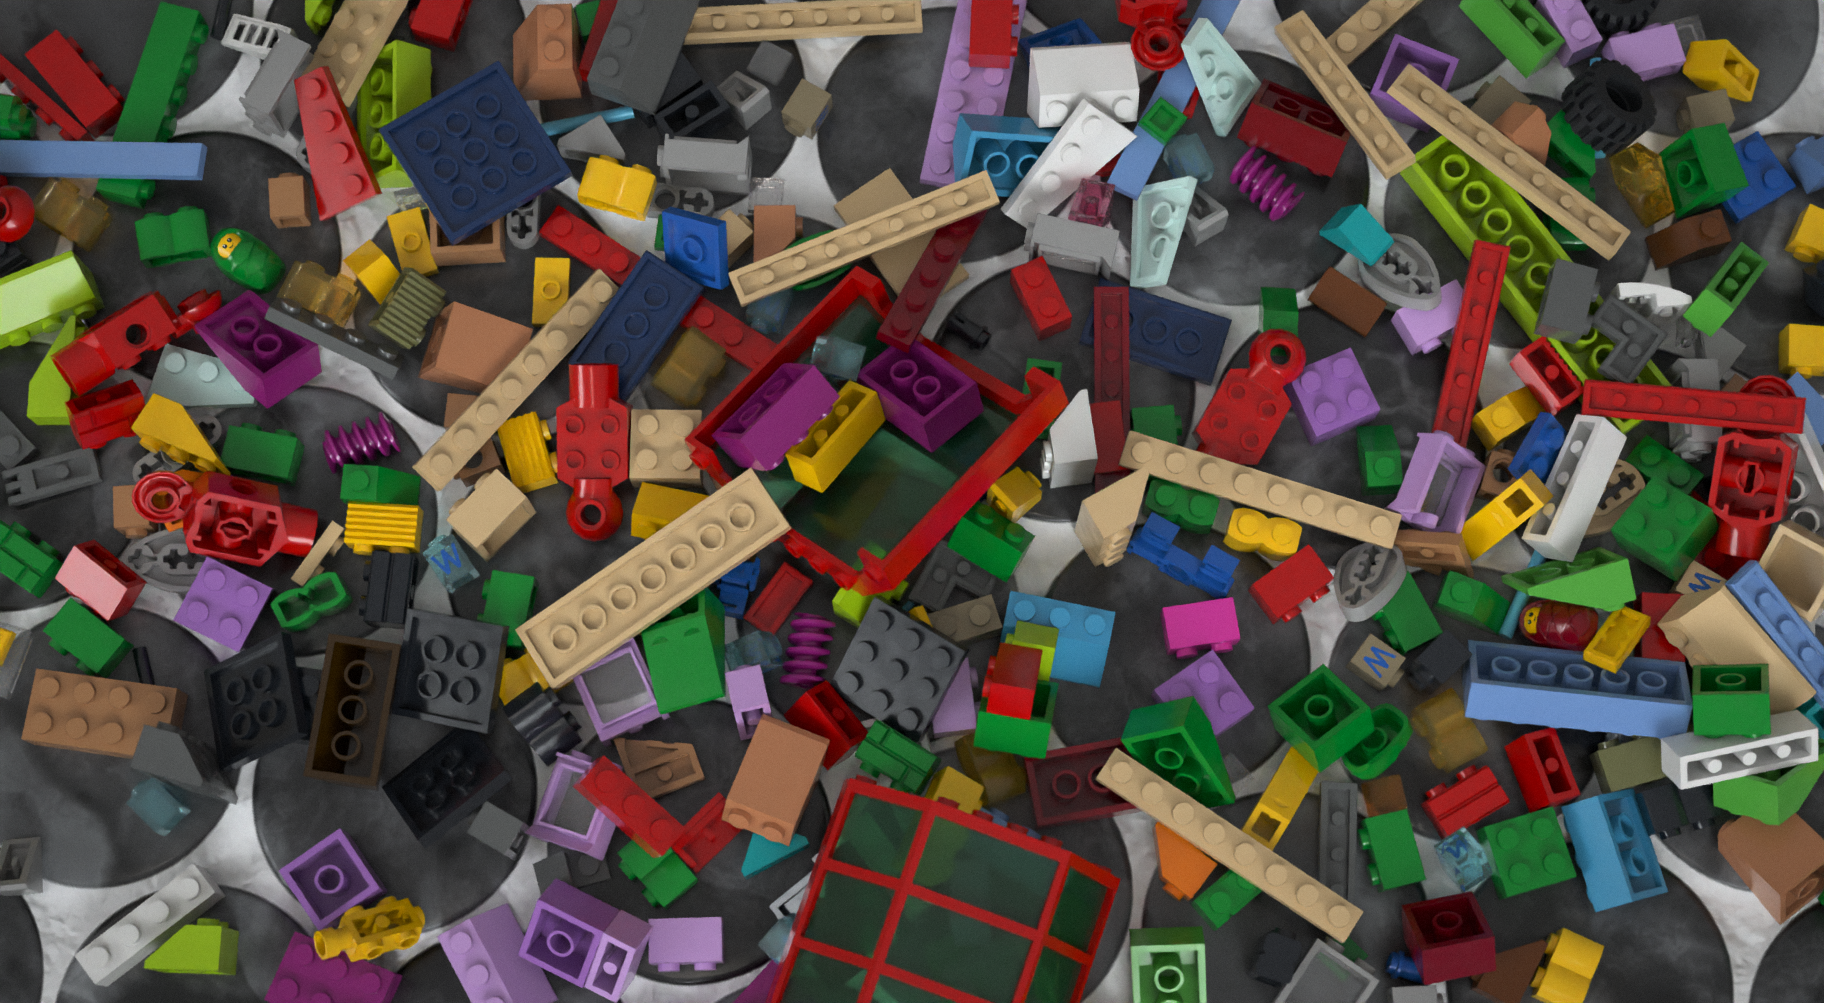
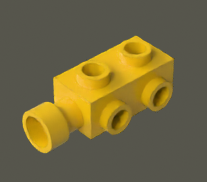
M394 896L382 899L376 907L364 910L362 906H354L344 913L338 929L328 927L314 933L315 949L318 956L323 960L338 956L340 951L345 950L351 963L362 959L371 960L377 958L382 953L396 949L405 950L418 942L425 925V916L421 907H413L408 898L397 901Z

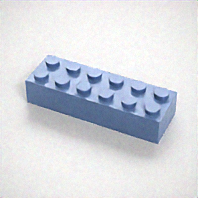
M1468 640L1467 649L1473 655L1463 664L1462 669L1465 717L1478 720L1506 721L1514 724L1544 725L1551 728L1582 729L1588 732L1619 733L1626 736L1657 737L1659 739L1687 732L1693 703L1685 662L1628 656L1618 672L1614 674L1583 660V652Z

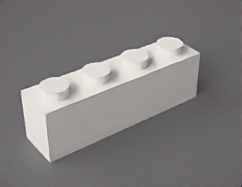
M1576 414L1545 484L1554 497L1531 516L1521 539L1545 558L1573 562L1627 437L1605 417Z
M1798 710L1770 715L1771 734H1763L1757 738H1746L1741 735H1724L1721 738L1711 739L1703 735H1694V731L1661 738L1662 771L1682 790L1818 761V727Z
M193 864L74 956L95 985L108 987L163 945L184 925H189L224 898L225 895L204 867Z

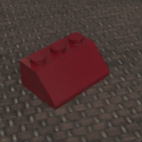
M1263 79L1250 104L1237 138L1243 140L1249 147L1255 145L1258 150L1264 149L1274 153L1278 159L1284 162H1295L1307 167L1315 175H1327L1332 178L1351 133L1329 105Z

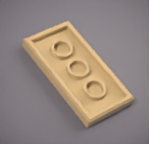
M889 168L836 203L834 210L847 226L913 198ZM936 230L869 256L897 296H899ZM961 263L957 266L940 297L969 278V274Z

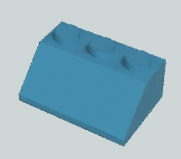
M960 113L953 140L955 182L987 170L997 196L1010 197L1061 127L1038 128L1032 118Z
M1010 591L1000 642L1005 643L1007 633L1014 634L1017 620L1058 628L1059 633L1050 678L1100 688L1116 612Z
M1634 788L1597 795L1561 807L1564 815V826L1571 836L1575 848V859L1582 870L1587 885V896L1591 903H1593L1595 912L1668 892L1650 836L1647 834L1635 798Z

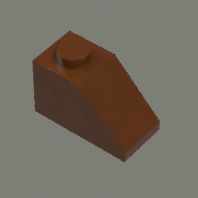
M1721 209L1688 217L1644 239L1655 271L1720 254L1732 241Z
M1540 940L1495 954L1496 971L1470 976V979L1474 980L1470 989L1495 1003H1520L1549 943Z

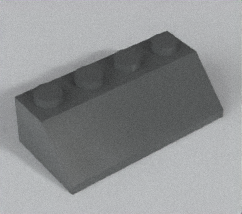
M618 0L587 77L591 94L656 115L701 0Z
M158 721L157 727L144 724L130 768L166 785L236 805L238 796L225 771L219 770L217 755L206 749V742L198 740L199 738L189 735L188 732L180 730L179 727L160 721Z

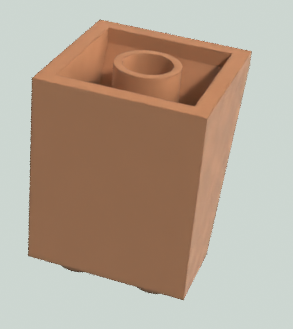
M572 3L536 5L513 34L514 85L525 101L582 98V78L579 72V65L582 59L581 33Z
M454 301L442 309L435 318L418 378L481 393L531 340L533 329Z
M762 714L727 796L722 820L731 823L734 827L746 829L764 836L769 841L789 846L819 782L830 740Z
M1796 813L1779 826L1767 825L1761 820L1742 815L1737 820L1730 819L1720 828L1718 832L1719 852L1780 925L1824 890V839Z

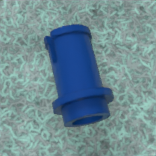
M1399 950L1397 953L1392 951L1389 954L1385 972L1391 974V978L1397 979L1399 976L1423 984V986H1429V984L1424 985L1413 959L1405 956L1404 951Z

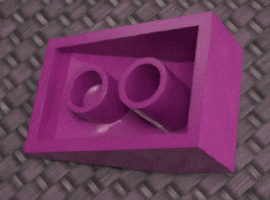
M249 289L195 324V330L243 389L268 409L322 373L318 344L264 319L270 305Z

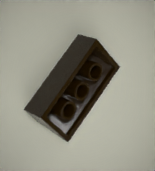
M329 633L303 773L304 777L342 786L379 790L402 649L401 644Z

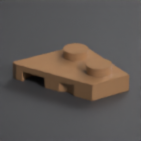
M1397 530L1394 545L1401 550L1406 565L1422 568L1426 572L1438 576L1442 569L1446 571L1452 570L1473 579L1474 572L1462 534L1450 531Z
M620 737L614 739L627 776L632 778L633 782L652 799L706 779L693 744L663 743L662 741L628 740Z

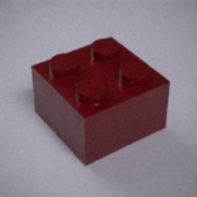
M1472 891L1401 905L1404 941L1424 985L1496 971L1495 936Z

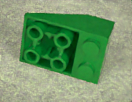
M706 587L641 632L657 707L661 715L725 697V606Z

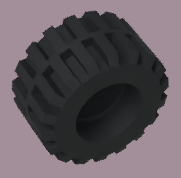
M1581 0L1599 34H1606V39H1609L1610 36L1621 31H1629V34L1631 32H1638L1646 24L1660 0H1631L1630 3L1625 4L1615 3L1610 0Z
M1601 59L1600 61L1593 62L1565 87V91L1561 96L1563 101L1561 108L1566 114L1564 118L1572 127L1573 133L1577 134L1583 143L1591 145L1592 149L1598 152L1602 150L1605 154H1611L1612 152L1616 154L1626 149L1651 128L1656 120L1654 116L1657 115V109L1653 105L1656 102L1654 96L1649 92L1648 85L1626 64L1621 65L1617 60Z

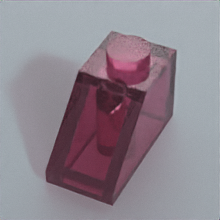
M1082 178L1068 220L1108 228L1115 185Z

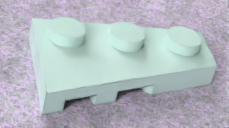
M1198 18L1180 45L1217 136L1226 137L1259 89L1261 82L1210 20Z
M1186 176L1145 185L1138 200L1133 199L1131 287L1139 290L1167 284L1198 179Z
M166 344L148 391L145 405L153 393L181 404L186 410L196 407H213L214 409L256 407L258 401L243 389L219 358Z

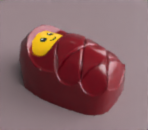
M1547 599L1535 601L1522 609L1518 629L1522 636L1536 647L1584 651L1596 635L1599 618L1597 612L1588 606Z

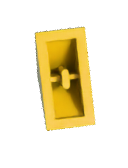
M370 239L343 260L379 305H381L400 275L385 253Z

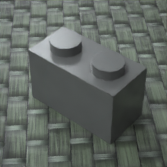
M1558 258L1554 261L1548 271L1534 334L1575 344L1582 335L1589 333L1593 315L1588 314L1590 302L1595 303L1601 285L1600 282L1596 281L1598 269Z
M488 801L484 803L483 807L478 806L473 810L467 822L470 826L467 831L468 834L513 861L516 860L530 835L525 833L530 828L528 825Z

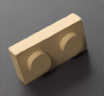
M332 520L294 573L291 581L304 588L308 581L323 573L325 568L320 564L328 553L334 557L344 544V538L341 537L344 532L343 527Z

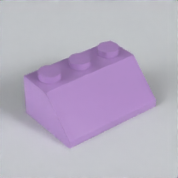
M507 903L469 918L437 936L471 1003H553L558 1000L542 967L518 956L525 935Z

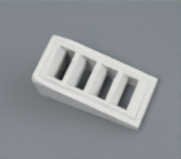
M234 13L221 44L222 46L265 60L271 50L270 46L274 37L278 38L277 43L280 41L277 29L296 38L297 35L292 28ZM239 25L245 26L240 39H233ZM251 29L256 30L251 43H247L246 41ZM266 33L267 36L263 45L259 46L258 43L262 34Z

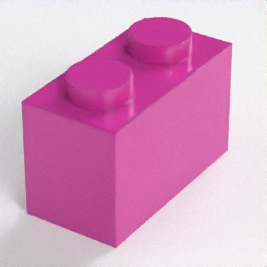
M1233 597L1163 607L1161 610L1160 618L1167 655L1176 654L1177 659L1195 657L1198 655L1197 651L1213 649L1216 654L1233 650L1232 645H1237L1241 639Z

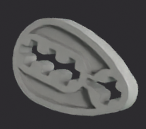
M1390 233L1389 235L1393 238L1394 244L1384 253H1387V260L1390 264H1385L1383 255L1372 267L1358 259L1361 281L1368 289L1383 299L1405 308L1422 311L1435 309L1441 303V286L1437 268L1427 251L1415 239L1403 234ZM1396 263H1398V270L1400 272L1398 275L1394 266Z
M183 527L170 533L168 530H163L144 537L127 548L122 558V562L147 582L146 584L176 594L188 593L203 565V562H197L192 569L187 563L180 562L177 564V568L174 569L168 563V559L174 558L176 552L184 559L192 558L193 553H190L188 550ZM140 553H143L148 559L157 560L155 562L142 563L141 569L133 563V559H138ZM196 554L202 559H206L207 557L205 555ZM219 559V562L229 565V560Z
M1363 543L1348 550L1339 559L1334 573V589L1339 607L1348 621L1360 622L1370 618L1382 609L1398 591L1407 573L1406 564L1399 547L1393 544L1392 549L1389 550L1370 543Z

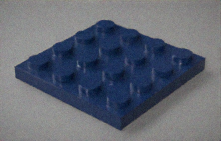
M499 60L379 129L384 141L452 246L572 176L571 170Z

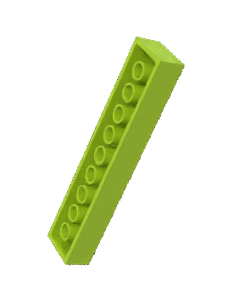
M1441 135L1414 154L1416 163L1402 170L1400 175L1468 261H1470L1474 240L1476 239L1511 247L1499 300L1532 342L1541 337V335L1534 334V329L1549 268L1557 258L1569 262L1573 261L1516 190ZM1599 294L1595 303L1590 302L1588 314L1594 315L1604 300ZM1591 326L1589 333L1582 335L1575 344L1546 337V342H1550V347L1555 348V353H1559V358L1564 359L1563 364L1568 365V370H1572V375L1577 376L1576 381H1581V386L1584 387L1585 379L1610 381L1597 372V369L1616 343ZM1651 359L1633 381V383L1672 386ZM1583 394L1578 399L1581 404L1583 403ZM1605 417L1624 435L1644 421Z

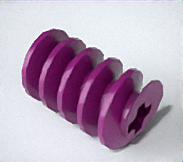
M1254 145L1233 166L1229 181L1233 185L1241 182L1239 191L1243 194L1251 191L1249 200L1252 203L1262 199L1259 209L1262 212L1272 209L1269 219L1276 221L1288 214L1298 204L1305 192L1294 196L1293 192L1297 186L1296 183L1284 187L1283 183L1287 175L1283 173L1275 178L1273 176L1277 167L1275 164L1264 168L1266 155L1254 159L1253 156L1257 149Z
M382 412L378 413L377 424H374L369 416L365 417V428L362 429L356 421H352L350 433L342 425L338 426V437H334L327 429L325 430L324 441L322 442L326 460L333 474L337 473V462L343 468L344 464H351L352 458L357 465H362L364 463V453L371 461L377 459V449L385 457L389 456L391 444L398 452H401V446L391 420H388Z
M798 612L794 613V615L800 619L790 622V627L798 633H792L787 638L788 642L795 647L785 649V655L792 659V661H785L782 664L783 670L790 674L781 676L779 681L786 686L810 690L814 687V684L822 683L826 680L816 673L817 670L828 669V665L820 661L819 657L830 655L831 651L823 647L822 642L833 641V637L825 633L824 630L825 628L835 627L836 623L819 615Z

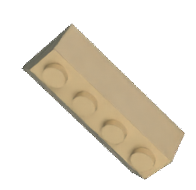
M1146 466L1082 500L1074 532L1094 567L1104 563L1105 567H1109L1124 558L1122 553L1127 550L1126 548L1132 535L1149 476V470Z
M1724 585L1682 595L1657 624L1665 633L1667 640L1677 647L1689 660L1688 662L1692 669L1693 665L1769 664L1770 715L1793 711L1816 694V690Z

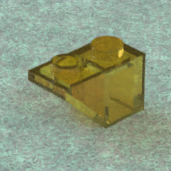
M1637 142L1609 158L1616 187L1643 227L1648 228L1675 213L1660 155Z

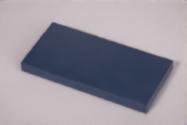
M646 250L572 355L568 365L581 363L619 364V398L627 402L703 293V286Z
M1100 278L1098 287H1128ZM1129 287V360L1211 386L1232 319ZM1094 299L1079 341L1080 345L1093 349Z

